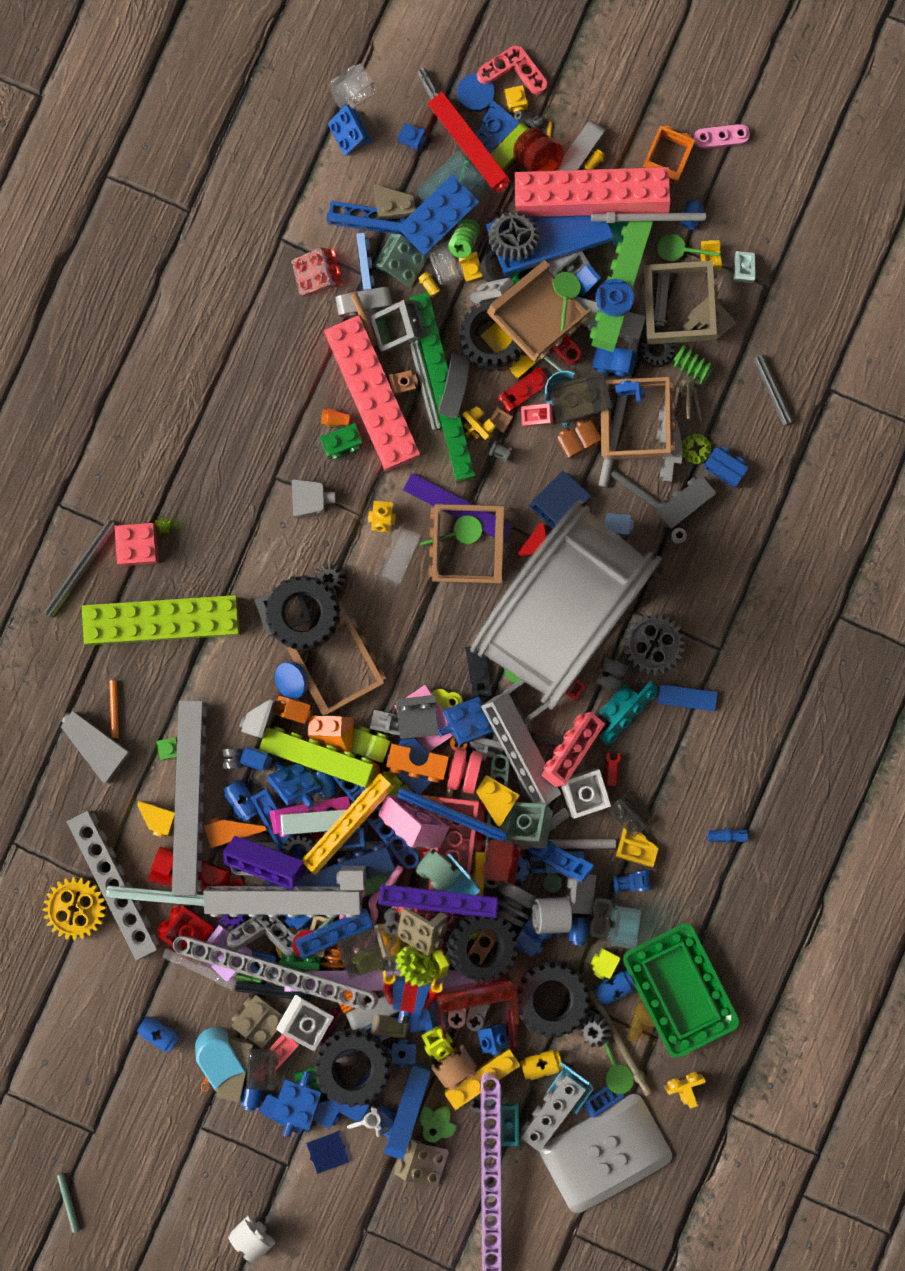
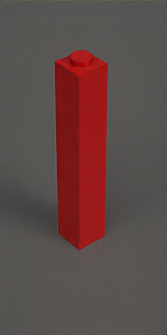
M440 92L427 104L495 193L505 190L511 182L443 92Z

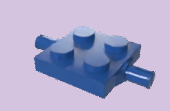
M476 697L445 709L443 713L447 720V726L438 729L439 736L442 737L451 733L458 745L461 746L494 733L481 707L483 704L480 698Z
M280 759L275 761L274 765L279 771L269 774L268 781L286 805L304 802L308 809L313 808L315 803L310 797L321 792V785L304 765L298 763L286 767Z
M304 1071L301 1082L285 1079L272 1117L286 1124L283 1136L291 1138L294 1127L310 1130L322 1091L313 1089L308 1085L312 1075L310 1072Z

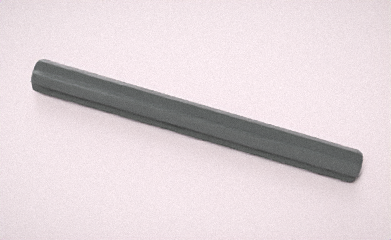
M107 520L45 609V614L50 617L55 616L115 530L116 523Z

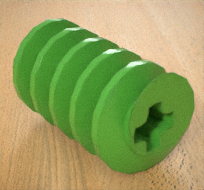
M463 219L458 223L449 242L450 252L454 256L466 258L470 255L480 234V226L475 220Z
M683 345L673 360L675 361L674 368L681 365L680 372H684L687 369V376L689 377L694 374L693 380L695 381L700 378L699 384L702 385L713 371V369H710L711 362L704 365L705 358L698 361L699 354L691 356L692 349L685 352L686 345Z

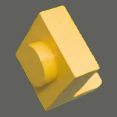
M720 240L702 241L700 250L720 253ZM700 254L701 261L713 260V267H717V270H722L721 255Z

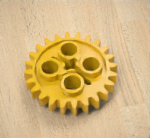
M76 877L72 878L71 883L68 878L64 879L65 884L58 881L59 888L52 886L51 889L54 893L46 894L50 900L43 901L48 905V907L43 909V911L48 912L44 919L50 918L47 926L54 925L52 932L59 930V937L65 933L66 940L71 935L73 940H77L78 935H80L81 939H84L85 932L91 936V929L97 931L98 927L96 924H103L99 918L106 916V914L101 912L107 908V906L101 905L105 901V898H99L102 892L95 891L98 887L97 885L90 887L91 880L84 884L83 877L80 878L79 882H77ZM66 891L72 895L70 902H66L63 898ZM77 892H80V896H79V898H78V900H77V903H76V898H77V895H76V894H77ZM84 896H88L91 899V904L88 907L82 903ZM76 904V907L79 908V911H76L74 913L73 924L70 925L69 923L74 912V910L71 909V906ZM61 910L67 913V919L65 921H62L59 918V912ZM79 915L85 916V925L78 923L77 918Z

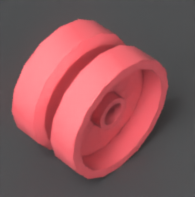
M456 747L454 759L451 760L448 776L450 777L447 788L457 790L462 779L465 780L463 791L474 794L483 753L473 751L469 762H465L467 756L466 749Z

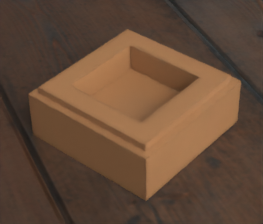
M497 407L490 419L497 425L495 429L504 434L513 416Z

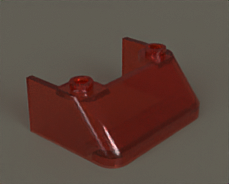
M500 976L498 980L492 978L490 979L491 982L487 983L481 981V983L472 982L443 988L435 998L436 1016L442 1039H446L444 1013L505 1000L509 1002L515 1025L519 1024L517 990L514 982L508 977Z

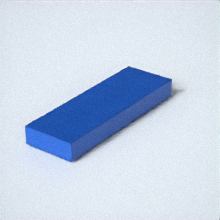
M660 684L657 704L715 711L717 692Z

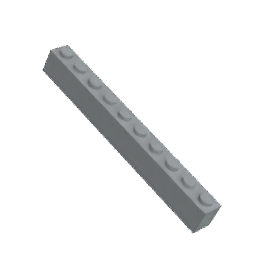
M179 701L172 878L173 896H198V892H201V880H198V872H202V861L199 860V853L203 851V842L200 841V833H203V822H200V814H204V802H201V794L204 795L205 784L202 783V775H205V764H202V756H206V744H203V737H206L207 727L204 725V718H207V706H204L202 701Z

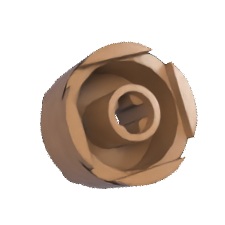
M460 1045V1050H457L456 1047L453 1048L454 1051L445 1058L440 1059L437 1066L433 1064L431 1067L442 1085L450 1090L457 1088L460 1085L459 1082L463 1079H470L476 1074L475 1068L477 1065L463 1045Z

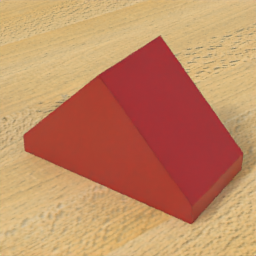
M540 523L518 552L519 557L533 556L546 539L544 524Z

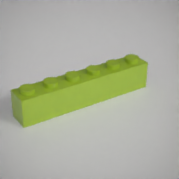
M274 726L273 729L267 727L259 748L260 750L365 788L372 783L377 769L376 766L372 765L373 761L363 757L360 761L354 758L355 754L346 751L341 754L337 752L338 748L326 745V748L319 746L320 742L309 738L307 742L301 740L302 736L292 732L291 735L284 734L285 730Z

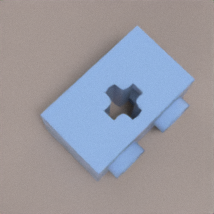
M607 513L604 524L621 538L626 539L633 532L634 520H630L631 515Z

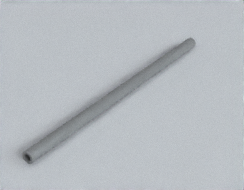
M644 283L642 284L636 314L642 316L646 314ZM639 342L629 343L628 349L633 350L637 354ZM626 376V378L622 379H631L632 376ZM618 396L612 420V451H616L627 396ZM604 459L598 486L608 488L614 459Z

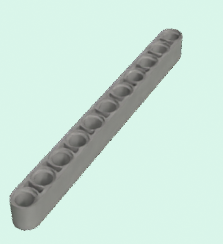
M189 936L177 937L173 942L175 952L187 957L361 1010H371L378 1005V996L375 993ZM183 940L188 944L186 950H183L181 947ZM202 945L206 949L203 956L199 953V948ZM219 951H222L224 954L222 961H219L217 958ZM238 956L242 959L240 967L235 964V959ZM255 962L260 964V971L258 973L253 969ZM274 967L279 971L277 978L272 976V969ZM292 973L296 974L297 976V982L295 984H293L290 981V975ZM311 978L314 979L316 983V986L313 990L310 989L308 986V982ZM329 984L334 987L332 995L327 993V986ZM347 990H350L353 993V998L351 1001L347 1000L345 997V993ZM366 995L372 1000L369 1007L364 1004Z

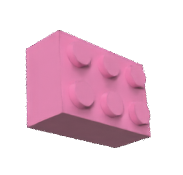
M387 795L378 814L386 825L392 827L395 833L407 841L406 843L413 848L440 847L449 829L433 812L400 799L397 795Z

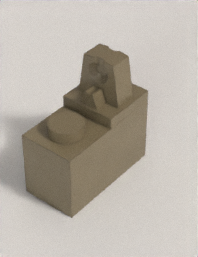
M709 297L691 311L687 317L690 321L683 326L685 331L693 330L695 327L698 330L704 327L710 329ZM719 303V315H716V322H720V333H717L716 341L736 325L734 319Z

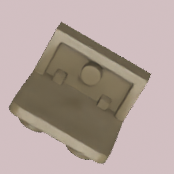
M404 908L401 911L397 935L401 940L429 956L436 949H440L444 943L443 936L447 928V915L440 912L429 922L410 909Z
M410 1137L404 1159L397 1161L394 1174L408 1182L436 1187L448 1156V1150L423 1144Z

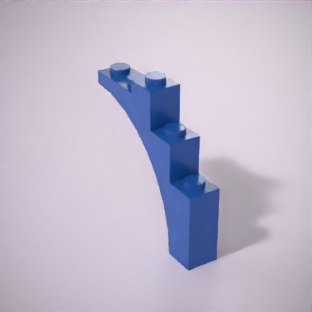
M372 1066L354 1086L364 1083L369 1078ZM269 1092L258 1112L286 1127L283 1121L272 1117L279 1096ZM329 1098L323 1099L318 1103L313 1120L330 1129L331 1125L335 1126L341 1116L338 1114L340 1112L359 1122L370 1112L368 1108L369 1102L364 1106L355 1105V1107H349V1105L345 1104L341 1106L337 1104V1101H331ZM301 1127L293 1128V1132L300 1134L302 1130L306 1131V1129Z

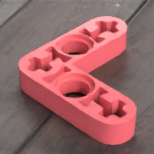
M512 46L482 65L477 73V79L480 83L490 84L514 69L530 92L535 95L542 94L547 86L544 76L520 46ZM513 53H514V54H519V57H518V58H517V57H514V58L511 59V61H509V59L512 57ZM502 61L506 67L499 69L496 66V62ZM528 66L531 68L532 73L525 74L522 68ZM491 68L493 69V71L489 74V78L487 76H482L483 72L488 73L491 71ZM535 83H537V84L541 83V84H542L541 87H539V86L535 87V86H534Z

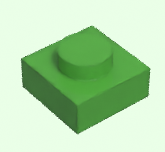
M176 737L157 741L160 760L177 757Z

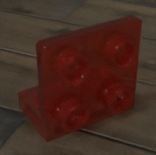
M319 248L291 261L300 296H305L324 287L338 288L343 286L334 249Z

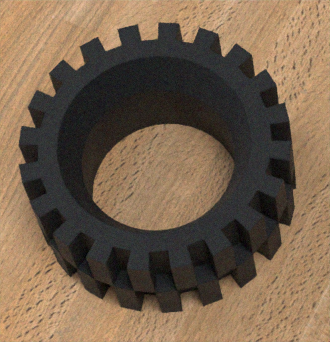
M490 299V304H492L495 301V299ZM483 300L479 302L480 307L477 308L474 305L471 307V313L466 312L464 315L465 320L461 322L460 330L462 349H464L466 358L469 357L473 365L477 363L479 369L483 370L484 367H487L490 372H493V368L503 371V366L507 365L510 368L513 366V361L517 363L520 360V355L524 354V351L513 339L509 346L500 352H487L479 347L475 340L478 329L485 323L494 321L487 313L490 304H485Z
M460 914L457 917L459 922L452 921L450 924L453 927L452 931L447 930L445 934L449 937V941L444 940V946L448 948L444 953L450 958V965L454 967L455 971L475 982L481 983V980L485 983L491 982L490 978L498 980L500 972L504 975L508 972L506 969L507 965L513 966L512 956L517 957L518 951L513 949V946H518V941L513 939L516 936L515 931L510 929L512 926L499 916L491 918ZM481 929H491L498 940V948L494 957L484 964H473L467 955V943L470 937Z

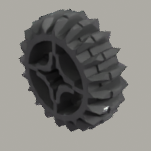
M518 211L515 215L509 212L508 216L502 214L501 219L496 218L495 223H492L489 231V244L492 245V251H496L497 257L503 255V260L508 257L511 262L514 258H517L520 262L521 257L527 260L528 255L533 256L534 251L538 249L540 230L537 228V222L533 223L532 217L526 219L525 213L519 216Z

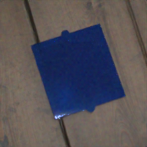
M339 1131L306 1143L311 1156L310 1160L313 1161L317 1174L349 1162L345 1151L346 1145L342 1143Z

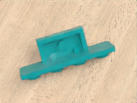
M650 681L638 695L624 684L619 692L599 712L611 723L599 737L606 746L613 743L622 730L630 725L632 719L642 712L644 706L654 699L659 689L653 682Z

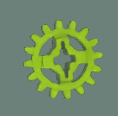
M412 945L409 947L405 946L397 954L398 958L395 962L399 965L396 969L401 970L400 977H406L405 982L411 981L412 986L417 984L418 987H421L422 985L426 986L435 977L436 969L432 968L435 962L430 961L431 955H425Z

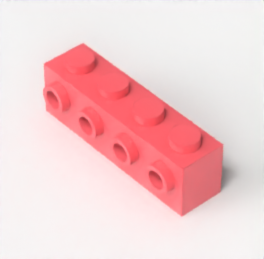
M592 712L580 714L575 718L573 722L575 725L566 732L563 737L565 740L556 747L553 752L555 755L544 765V772L541 776L553 786L566 785L605 725Z

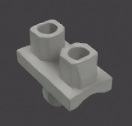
M374 710L370 729L400 735L397 715Z
M493 733L492 740L486 739L484 736L469 743L470 748L476 749L475 752L483 753L481 761L484 762L486 756L494 758V754H503L504 749L495 733Z

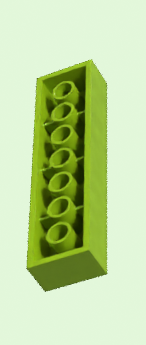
M236 595L82 605L84 644L86 645L240 635L239 605Z

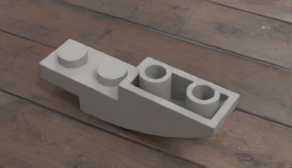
M664 405L663 410H659L658 421L662 422L661 428L657 429L656 439L659 440V445L666 446ZM672 413V420L676 422V432H672L673 439L676 440V451H673V456L662 457V459H665L664 467L661 466L660 478H663V483L665 484L672 482L673 467L680 466L682 463V442L674 413Z

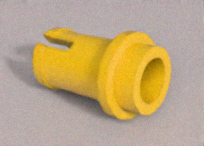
M598 149L592 151V155L582 165V168L584 170H594L600 162L604 161L605 155Z
M426 272L419 277V283L423 284L430 296L433 297L441 289L432 279L433 275Z

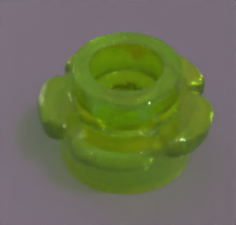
M160 517L159 520L155 521L160 535H168L171 525L168 519Z

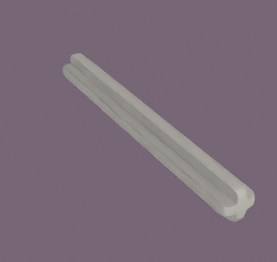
M417 340L410 344L432 430H439L442 428L420 341Z

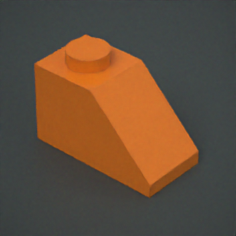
M278 696L273 714L305 724L311 714V705Z

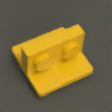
M692 1072L687 1074L685 1079L679 1080L675 1078L667 1081L668 1084L664 1085V1088L669 1095L679 1092L681 1101L691 1109L697 1107L691 1087L706 1081L701 1073Z

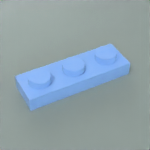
M364 233L357 234L363 290H370L375 285L374 277L369 275V269L372 268L371 257H367L366 251L370 250L369 238L365 239Z

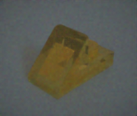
M638 1000L627 1035V1039L636 1042L637 1038H640L642 1035L643 1027L640 1026L641 1023L655 1027L643 1003Z

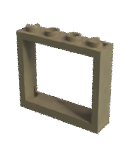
M713 260L644 265L648 344L717 340V333H720V322H716V315H719V303L715 304V297H718V285H714V278H717V267H713ZM707 271L710 329L655 333L652 275Z

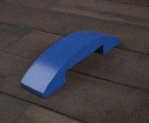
M549 840L546 849H528L531 854L553 869L579 882H584L595 868L594 865L582 858L578 859L556 847Z

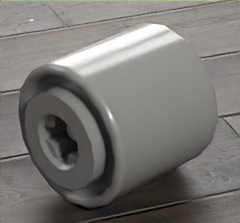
M567 897L539 898L534 901L532 906V923L538 934L570 932L572 913Z

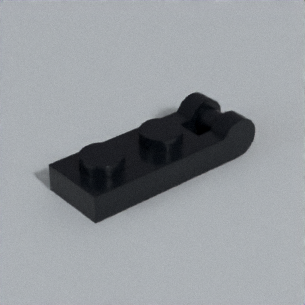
M472 646L465 647L473 699L486 696V698L492 697L486 656L481 658L478 655L479 651L475 653L470 651ZM484 683L485 689H477V684Z

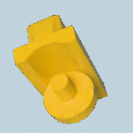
M479 406L462 414L472 425V427L468 423L463 425L467 430L464 435L466 438L472 435L477 440L480 437L477 434L478 432L485 440H489L493 436L491 433L497 425L491 419H488L484 424L479 421L485 414Z

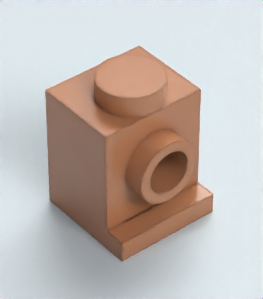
M411 370L389 375L394 396L416 391L415 386L418 385L416 374L412 375ZM402 379H407L408 382L407 384L403 385L400 381Z

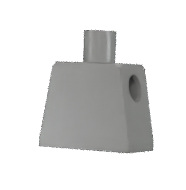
M292 480L294 518L324 513L325 504L336 503L335 492H324V485L322 483Z

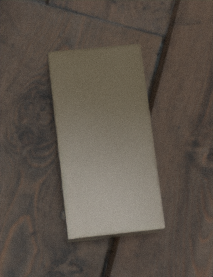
M375 1014L371 1034L405 1038L408 1023L399 1022V1017Z

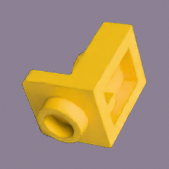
M523 85L505 89L509 113L525 112L528 109V101L526 100Z
M471 251L468 257L459 258V264L466 283L483 278L477 252L472 253Z

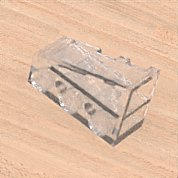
M399 526L398 530L393 531L390 539L393 542L390 548H386L383 558H385L383 564L379 565L375 574L379 582L399 590L421 539L420 534Z

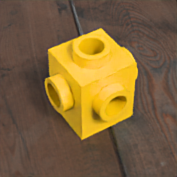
M374 501L373 511H369L368 516L371 530L390 532L391 525H395L396 514L393 513V502Z

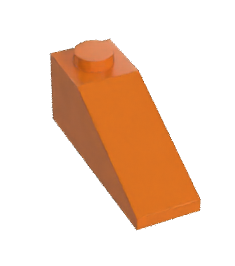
M219 817L208 820V825L204 826L211 848L229 843L234 836L244 838L268 830L263 825L230 820L220 821Z

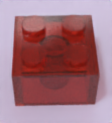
M491 839V843L486 848L488 860L483 866L482 873L485 875L484 878L490 882L514 886L521 847L512 842Z

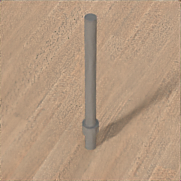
M606 212V214H591V222L606 221V223H615V221L706 220V213L615 214V212Z

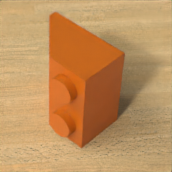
M310 716L308 736L310 739L320 742L319 746L326 748V745L338 748V753L343 754L344 751L352 753L354 718Z

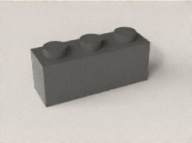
M703 476L699 478L693 477L687 482V488L684 490L678 489L672 494L673 499L669 502L664 500L657 506L659 510L656 512V515L669 531L716 494Z

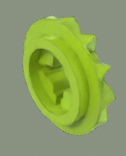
M691 434L685 437L682 441V456L686 461L692 464H700L708 459L711 453V444L707 437L701 434ZM694 441L697 446H703L699 449L698 455L695 451L690 450L694 446Z

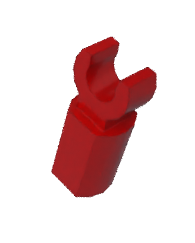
M610 753L606 754L608 766H606L604 785L618 786L619 767H617V763L621 759L620 753H617V758L614 761L610 759Z

